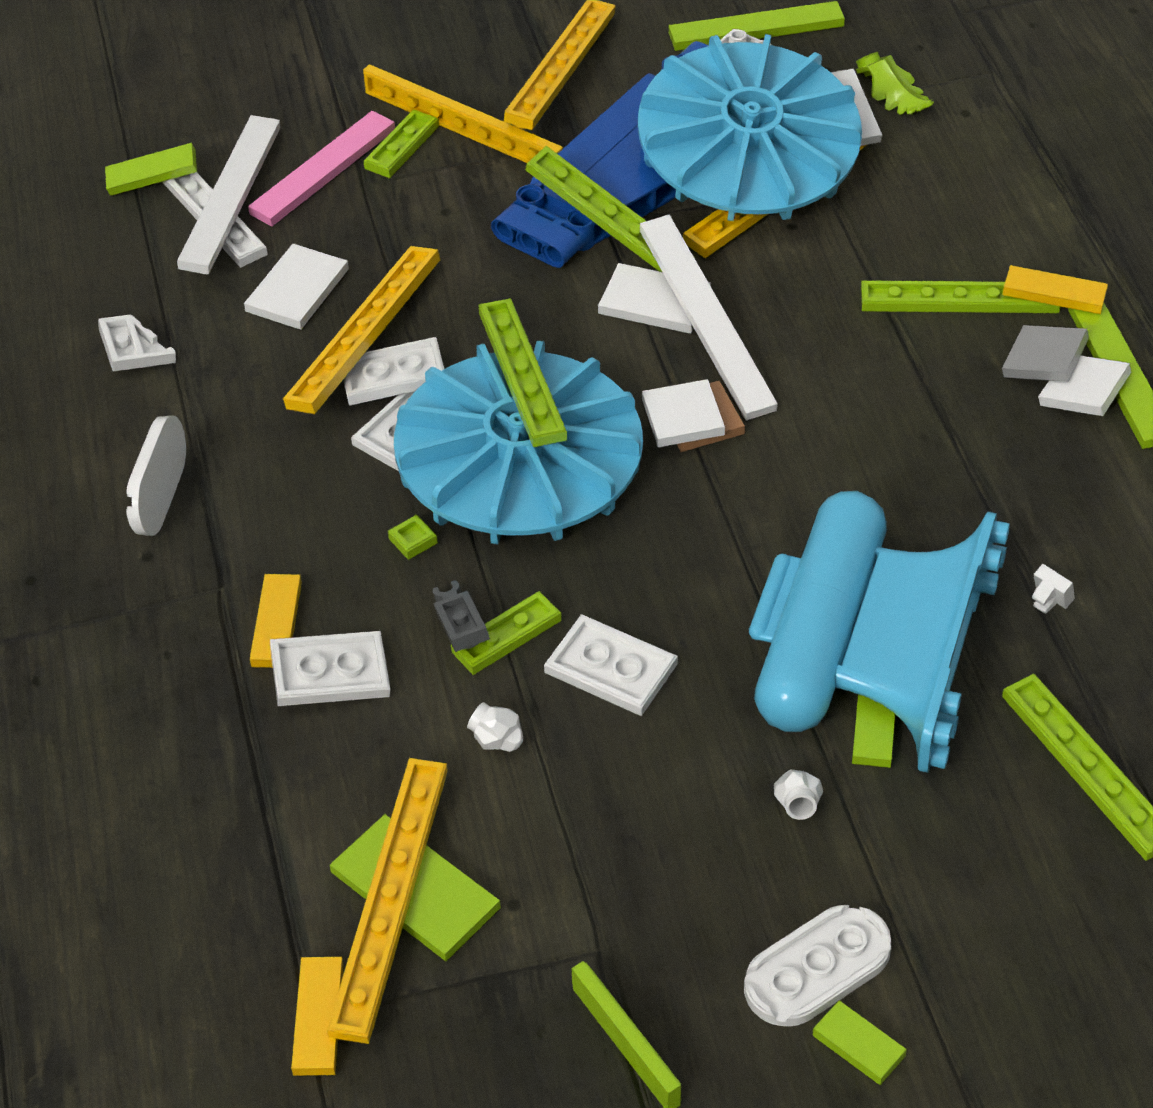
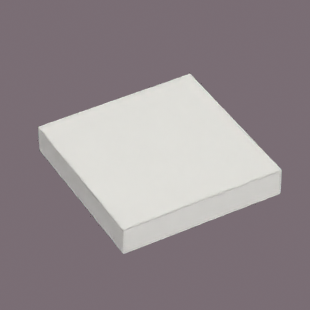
M1080 356L1068 382L1048 381L1038 396L1040 406L1104 416L1131 373L1130 363Z
M708 379L642 391V401L658 447L725 435V426Z

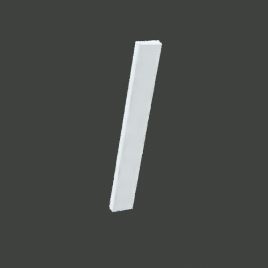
M254 115L250 116L177 260L178 269L202 274L210 273L280 130V120Z
M666 215L640 223V233L745 420L747 421L777 411L778 403L671 216Z

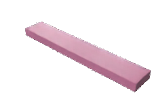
M374 111L369 112L248 206L249 214L271 227L385 139L395 129V122Z

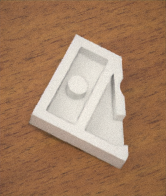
M132 315L98 319L99 331L112 371L176 363L175 350L172 347L165 349L157 342V335L151 330L142 327L141 322Z

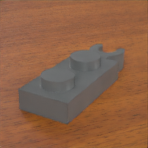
M454 580L451 581L453 588L447 592H440L438 587L433 588L436 600L433 604L454 651L457 652L473 648L490 638L487 628L468 591L462 592L459 583Z

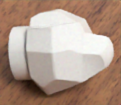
M483 702L476 708L468 722L467 728L474 732L475 739L483 749H502L511 752L518 749L523 742L519 716L509 708L491 707Z
M790 769L774 783V796L784 806L786 813L791 818L803 820L815 813L823 794L820 779L807 772Z

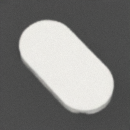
M159 416L153 421L128 482L126 494L127 497H132V506H127V518L132 530L138 535L154 536L160 531L184 469L186 440L183 426L176 416Z
M838 905L827 909L762 951L750 962L744 980V994L749 1007L758 1017L774 1025L797 1026L808 1022L877 976L885 968L891 953L889 928L879 915L867 908L859 907V909L849 908V905Z

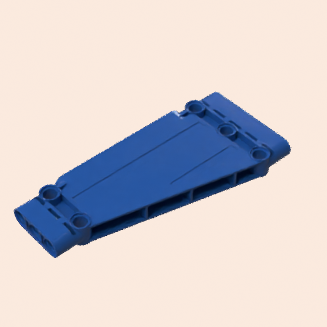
M698 41L692 42L676 57L679 58L709 45ZM665 59L662 61V69L664 68ZM652 73L645 75L558 153V155L641 217L675 199L676 194L675 188L669 185L653 167L646 165L644 152L639 140V106L643 93L656 76ZM534 176L530 184L524 185L517 190L516 200L491 222L492 231L500 241L556 268H561L578 251L589 250L595 244L610 236L608 232Z

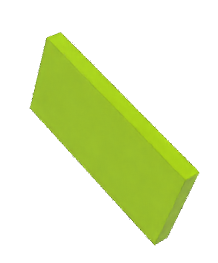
M386 814L330 864L331 873L365 899H367L391 819ZM426 845L403 929L444 961H447L501 908L500 900Z

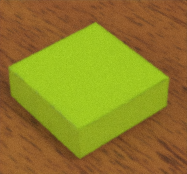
M418 515L388 530L389 540L408 560L438 543L437 535Z

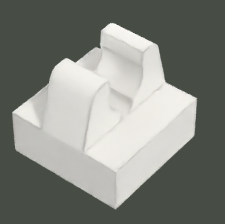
M1042 564L1034 573L1036 590L1032 595V599L1035 600L1033 606L1046 614L1056 604L1066 609L1075 599L1073 583L1054 570Z

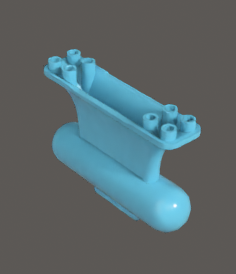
M844 491L828 497L818 510L802 558L787 554H779L775 557L749 628V635L752 639L771 643L755 688L754 700L762 717L769 725L784 732H802L817 726L823 719L829 708L835 688L851 691L882 704L905 723L916 744L919 771L928 773L931 766L945 769L950 752V746H948L950 738L954 739L959 720L957 713L962 695L961 693L952 692L950 689L972 613L976 611L980 594L995 595L999 574L987 572V570L998 572L999 568L1003 567L1007 547L994 545L993 543L1006 544L1010 523L997 521V513L987 512L975 532L965 541L953 547L931 552L900 551L882 548L887 531V521L883 508L873 498L859 491Z

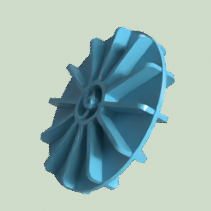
M765 34L763 44L751 42L722 44L718 35L710 37L709 46L694 50L679 58L670 55L664 61V68L654 77L643 93L639 106L638 134L646 165L653 167L669 185L676 189L675 198L684 202L686 199L691 198L701 204L728 211V221H734L735 213H779L783 220L791 219L794 209L809 205L823 197L832 198L837 193L838 186L852 170L861 146L862 125L859 111L854 102L855 92L852 86H844L830 71L821 66L822 55L814 52L809 57H806L794 51L770 45L771 35Z
M537 341L533 352L567 430V441L538 447L532 446L495 352L489 353L485 344L477 345L476 357L458 362L442 371L436 367H430L425 372L426 382L413 393L405 405L400 406L398 409L394 432V453L403 486L408 488L424 506L433 512V519L439 525H444L450 521L465 528L490 533L491 544H499L501 535H534L548 532L551 533L554 541L561 540L564 528L579 524L600 512L604 515L612 513L615 510V501L627 489L635 474L639 471L643 449V432L640 418L635 409L633 395L630 392H624L614 381L601 373L600 362L595 358L591 357L582 363L572 358L546 353L544 341Z

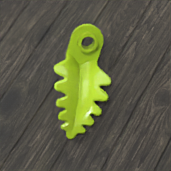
M874 52L856 61L858 66L856 69L857 74L864 73L865 77L872 75V97L877 101L886 99V110L890 111L898 107L897 114L902 115L907 111V114L911 115L915 111L919 112L934 104V101L929 100L927 96L921 95L923 94L921 88L912 85L915 81L912 74L896 65L891 55L880 58L878 52Z

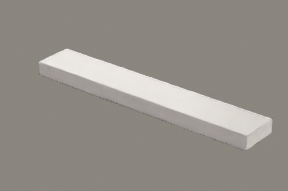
M195 172L162 181L194 218L198 220L213 191L205 180ZM237 216L222 248L241 268L267 256L268 253L266 246Z

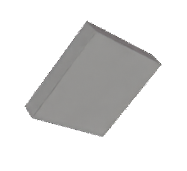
M1023 325L1002 367L1004 377L1068 382L1089 339L1087 329Z

